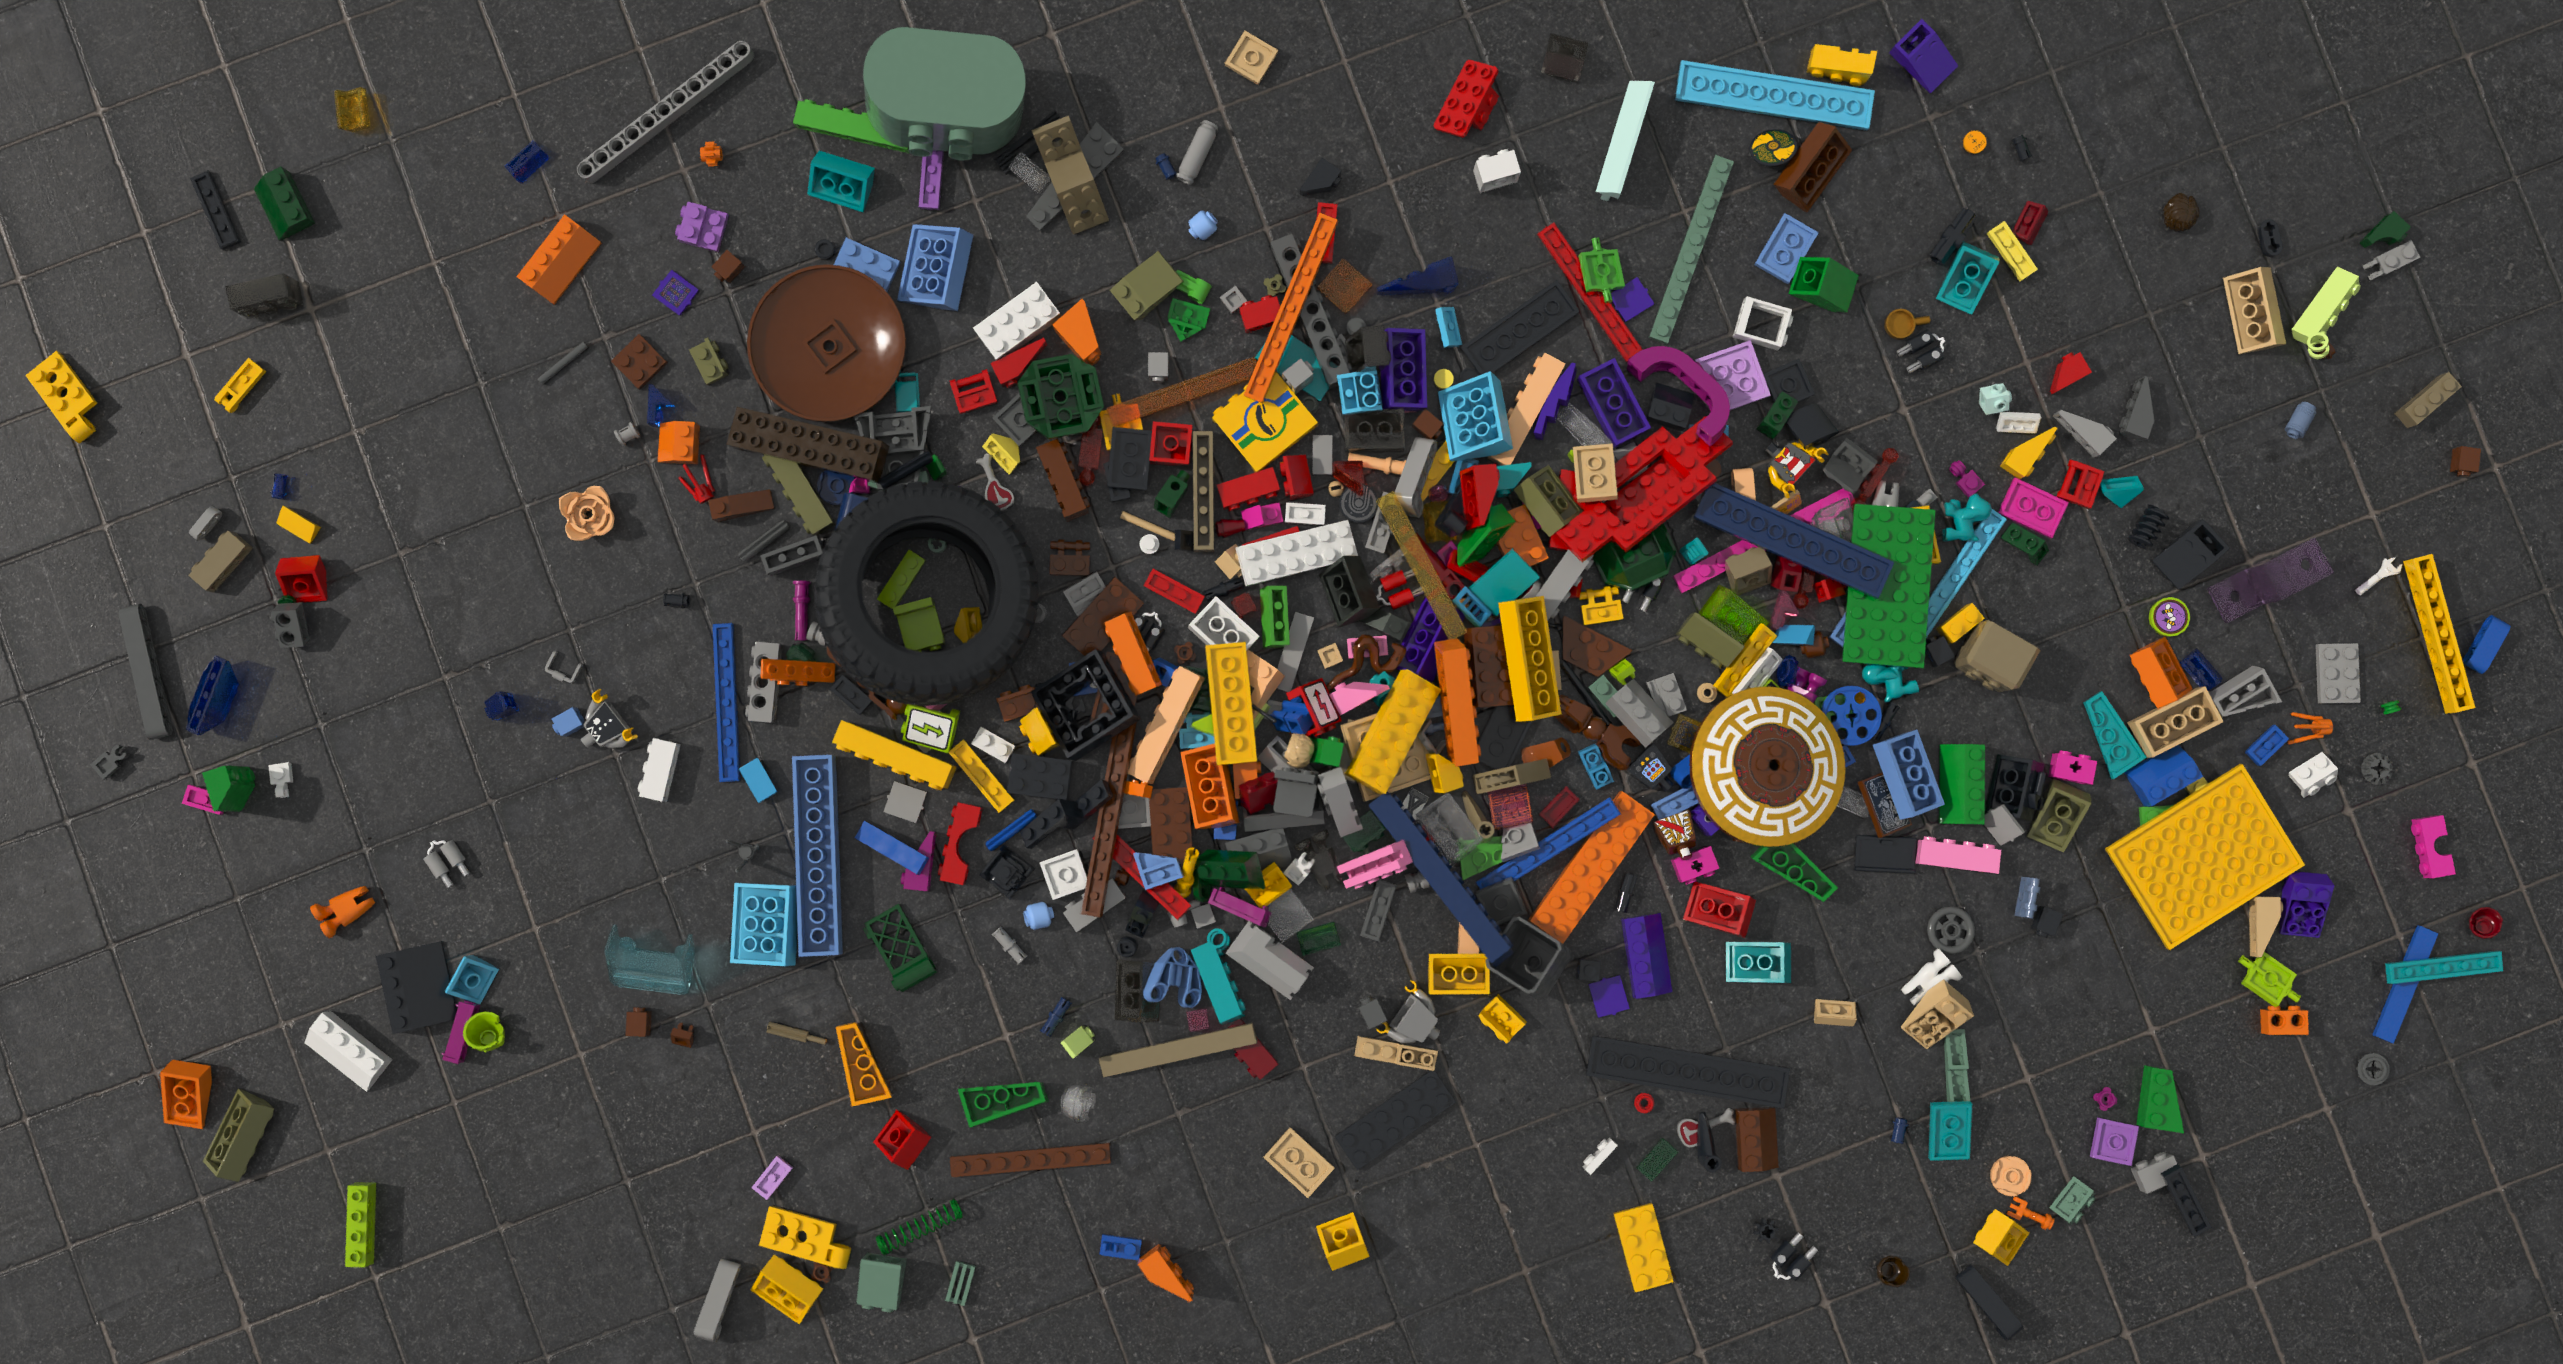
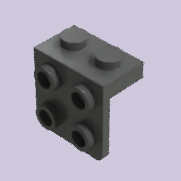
M1846 437L1833 452L1823 471L1830 479L1839 483L1844 490L1854 494L1863 479L1876 466L1878 461Z
M1282 767V770H1275L1274 778L1278 780L1273 807L1274 811L1289 815L1312 817L1319 778L1313 775L1312 771L1301 770V773L1294 772V769Z

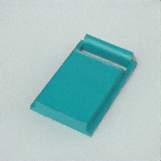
M918 373L899 374L898 377L916 376V381L897 382L896 380L897 413L911 412V408L920 407Z

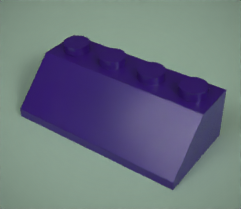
M1425 596L1401 644L1406 647V653L1396 670L1409 669L1432 683L1437 674L1434 642L1454 639L1465 619V615L1451 605L1435 599L1429 601L1427 596Z
M1661 913L1621 918L1633 998L1652 997L1672 992Z

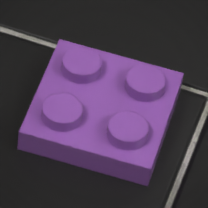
M2097 1117L2090 1157L2132 1166L2139 1126Z

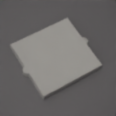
M894 781L891 792L887 795L888 800L884 812L917 823L920 812L924 809L923 804L927 792Z
M2004 804L1995 809L1991 808L1985 814L1984 825L2000 846L2010 840L2014 841L2016 837L2025 832Z

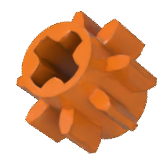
M715 141L705 142V146L700 147L701 161L706 162L708 167L718 166V162L723 160L721 146H717Z

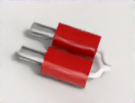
M1414 568L1405 573L1399 570L1380 578L1381 585L1378 587L1377 600H1381L1385 605H1390L1392 610L1414 602V597L1425 593L1423 586L1413 591L1407 588L1387 597L1389 603L1379 597L1381 596L1382 587L1387 592L1407 583L1406 579L1418 574L1415 572L1417 570Z

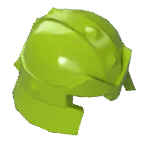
M484 1011L469 1018L464 1025L463 1037L472 1049L486 1053L504 1044L505 1029L499 1023L498 1015L493 1012Z

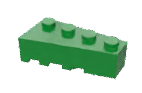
M1043 1082L958 1089L970 1128L1049 1102Z

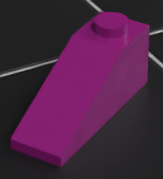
M930 831L918 849V852L929 857L921 874L917 875L907 868L905 873L902 872L901 884H904L903 889L930 891L936 832Z

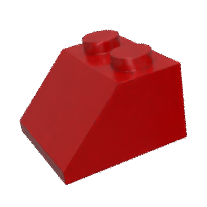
M320 555L280 558L275 575L284 596H293L297 603L327 601L326 569Z
M896 1110L873 1142L892 1163L908 1170L927 1145L931 1136L905 1114Z

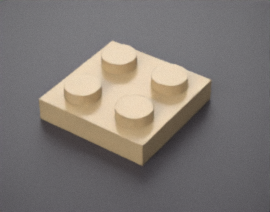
M1244 31L1225 62V66L1259 85L1278 54V50Z

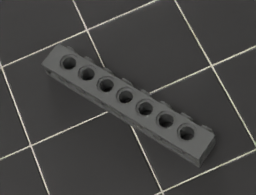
M1293 234L1270 242L1272 252L1287 288L1301 258L1299 250L1302 247L1298 238L1294 239ZM1288 254L1296 256L1293 261H1288L1285 257ZM1314 279L1310 289L1311 293L1307 296L1299 317L1328 388L1331 389L1338 386L1337 375L1353 373L1350 363H1346L1344 360L1346 353L1343 346L1338 345L1336 341L1339 338L1335 327L1331 328L1329 324L1331 317L1328 310H1324L1321 303L1324 300L1320 291L1316 292L1314 285H1316V281ZM1310 307H1315L1318 309V312L1316 314H1309L1307 310ZM1317 325H1323L1325 330L1317 332L1314 328ZM1328 342L1333 347L1330 350H1325L1322 348V345ZM1336 360L1340 365L1337 368H1332L1329 363Z

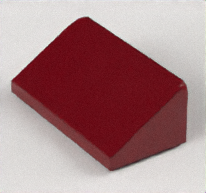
M2027 201L2012 231L2018 240L2028 245L2033 244L2048 214L2047 207Z

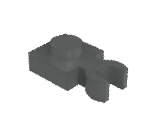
M122 745L114 746L111 754L104 752L90 764L103 780H107L121 767L118 761L129 757V753L119 755V750L123 747Z

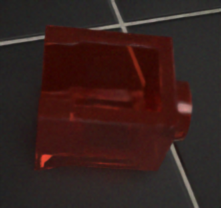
M1243 593L1231 601L1240 619L1251 611H1257L1248 593Z

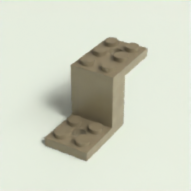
M1069 116L1033 129L1032 133L1072 234L1074 235L1109 221ZM1058 137L1061 138V139H1060L1059 141H1057V142H1052L1053 139H1055V138H1058ZM1083 210H1089L1087 213L1081 214Z

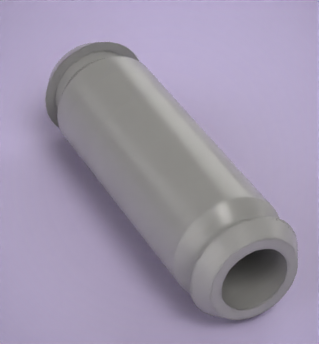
M1207 120L1202 121V126L1198 127L1179 167V173H1176L1177 179L1189 185L1194 183L1193 179L1197 177L1214 142L1216 132H1218V126Z

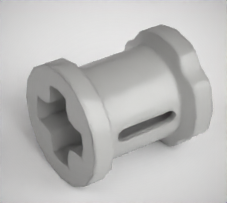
M632 421L623 429L614 431L616 438L622 446L635 437H641Z

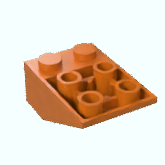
M1158 1244L1139 1258L1137 1265L1150 1282L1189 1302L1193 1300V1285L1188 1279L1184 1280L1182 1277L1183 1271L1177 1263H1172L1170 1260L1171 1254L1165 1246L1161 1247Z

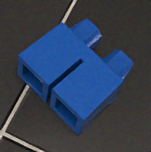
M1300 697L1294 698L1291 701L1283 700L1282 709L1280 711L1274 710L1270 714V716L1277 720V723L1273 724L1278 731L1305 735L1314 724L1305 703Z

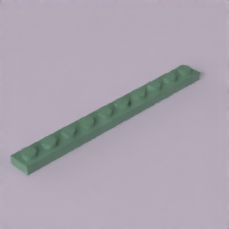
M1718 155L1714 156L1650 332V339L1666 345L1669 342L1734 161Z

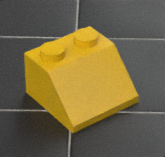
M1995 1209L1987 1217L1986 1224L1982 1230L1978 1231L1973 1243L2008 1266L2029 1235V1232Z
M1353 1212L1316 1226L1332 1271L1370 1257Z

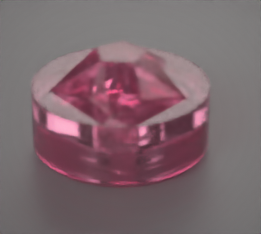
M1435 485L1428 491L1430 501L1434 503L1444 502L1449 497L1448 489L1445 485Z

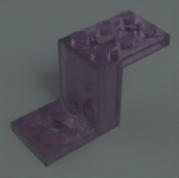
M2314 537L2277 557L2258 561L2210 586L2207 590L2224 622L2229 623L2263 604L2281 601L2333 574L2334 571ZM2303 559L2308 560L2310 563L2308 570H2304L2301 566ZM2233 591L2239 594L2237 602L2231 600L2230 595Z

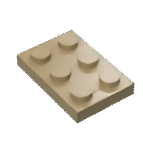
M1613 443L1573 447L1577 503L1618 499Z
M1291 1127L1263 1156L1266 1161L1307 1198L1335 1169L1332 1164Z

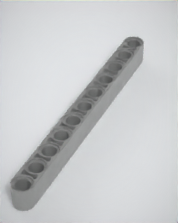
M744 41L736 42L580 162L577 167L578 175L588 183H593L748 65L754 58L751 47ZM747 49V53L744 56L739 55L741 50ZM727 61H732L730 67L724 68V64ZM716 73V77L714 79H708L710 74ZM696 85H701V88H700L699 91H697V92H694V91H693V88H694ZM680 97H685V101L683 103H677ZM665 109H670L668 115H662ZM653 120L654 125L647 128V123ZM638 132V137L632 140V134ZM623 144V149L616 152V147ZM607 156V161L601 164V158ZM588 168H592L591 174L585 176V171Z

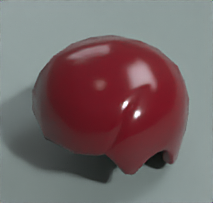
M2481 907L2471 915L2469 929L2476 937L2492 939L2501 931L2503 918L2497 910L2490 907Z

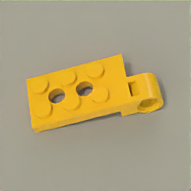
M55 351L25 375L73 440L77 443H82L96 431L94 425L82 415L94 407L97 402L60 352ZM54 374H57L56 381L51 383V377ZM67 388V395L61 397L62 390Z
M769 1206L759 1246L840 1269L847 1268L852 1249L847 1245L832 1243L837 1224L779 1207ZM782 1225L788 1228L787 1236L780 1234V1227ZM800 1231H804L807 1234L805 1242L800 1241L798 1238Z

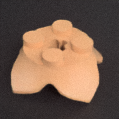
M591 486L584 493L569 492L559 498V509L561 514L567 519L565 531L571 540L584 541L596 535L602 536L613 528L614 513L610 508L609 496L601 486ZM592 510V517L587 519L586 512H591Z

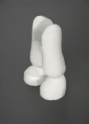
M1936 949L1933 953L1935 961L1926 963L1901 989L1905 995L1916 987L1919 989V992L1910 999L1913 1005L1918 1004L1926 992L1943 979L1948 983L1951 979L1959 981L1963 978L1940 949ZM1945 966H1947L1946 969L1944 970V972H1942L1941 974H1938V972H1939L1942 968H1944Z

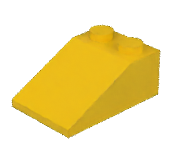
M1039 708L1033 709L1020 720L1022 725L1019 728L1024 737L1028 736L1030 740L1028 745L1033 754L1037 753L1038 756H1041L1060 746Z

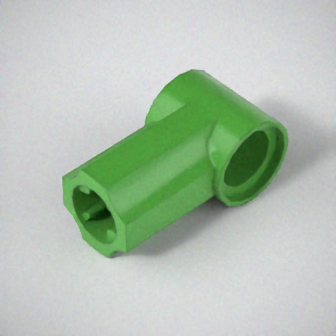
M1177 270V274L1184 282L1176 289L1187 294L1192 300L1203 304L1212 286L1202 279H1195Z

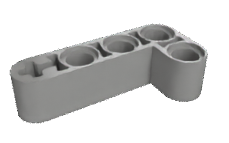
M1416 437L1413 441L1394 493V504L1400 509L1401 515L1420 518L1422 515L1423 501L1420 495L1437 451L1436 440Z
M721 1258L694 1329L695 1337L713 1343L717 1342L722 1329L721 1322L737 1281L741 1264Z

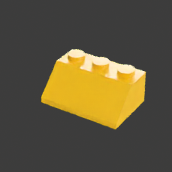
M1429 954L1428 993L1490 994V972L1486 966L1487 957L1484 954Z
M773 1255L765 1265L751 1288L752 1292L798 1324L802 1322L823 1290L817 1282L810 1280L800 1270L794 1269L784 1259Z

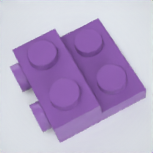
M687 202V205L681 209L682 223L681 225L678 224L675 230V235L678 236L677 239L684 244L719 252L729 215L709 209L707 206Z

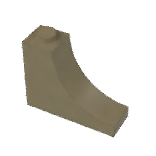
M1547 758L1473 775L1477 794L1551 778Z

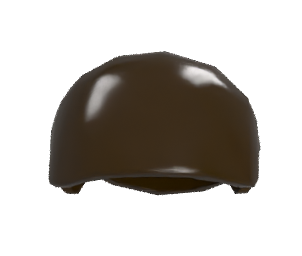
M1886 1256L1878 1263L1877 1276L1884 1285L1900 1287L1909 1280L1910 1269L1903 1263L1901 1258Z

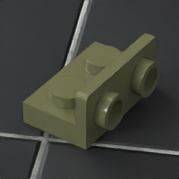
M707 337L704 339L705 342L689 349L708 386L728 376L727 369L729 367L725 359L720 358L718 354L720 349L716 341H712Z

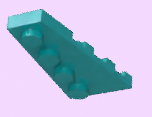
M2102 691L2083 702L2111 779L2117 778L2147 758Z

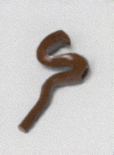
M1361 635L1353 644L1354 661L1352 667L1335 676L1326 685L1329 693L1340 682L1355 676L1361 670L1366 649L1369 651L1373 669L1379 674L1384 671L1390 674L1403 660L1406 647L1398 643H1392L1393 654L1386 663L1380 664L1378 642L1370 635Z

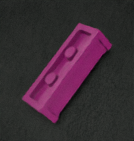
M1220 887L1219 890L1213 889L1208 901L1209 904L1259 926H1267L1272 914L1268 911L1269 907L1263 906V908L1239 899L1224 892V887Z
M464 1000V1002L459 1001L456 1004L458 1009L446 1051L441 1054L444 1055L442 1060L456 1064L465 1061L469 1045L463 1037L464 1025L469 1018L479 1012L481 1004Z

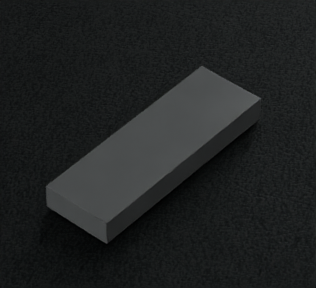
M1381 879L1377 880L1360 936L1379 942L1397 887L1396 884Z

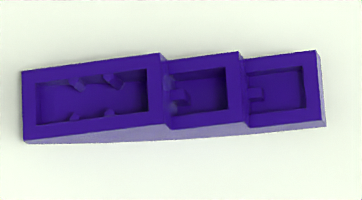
M1576 363L1570 364L1548 395L1534 430L1535 439L1543 440L1547 423H1556L1560 405L1568 407L1577 372Z

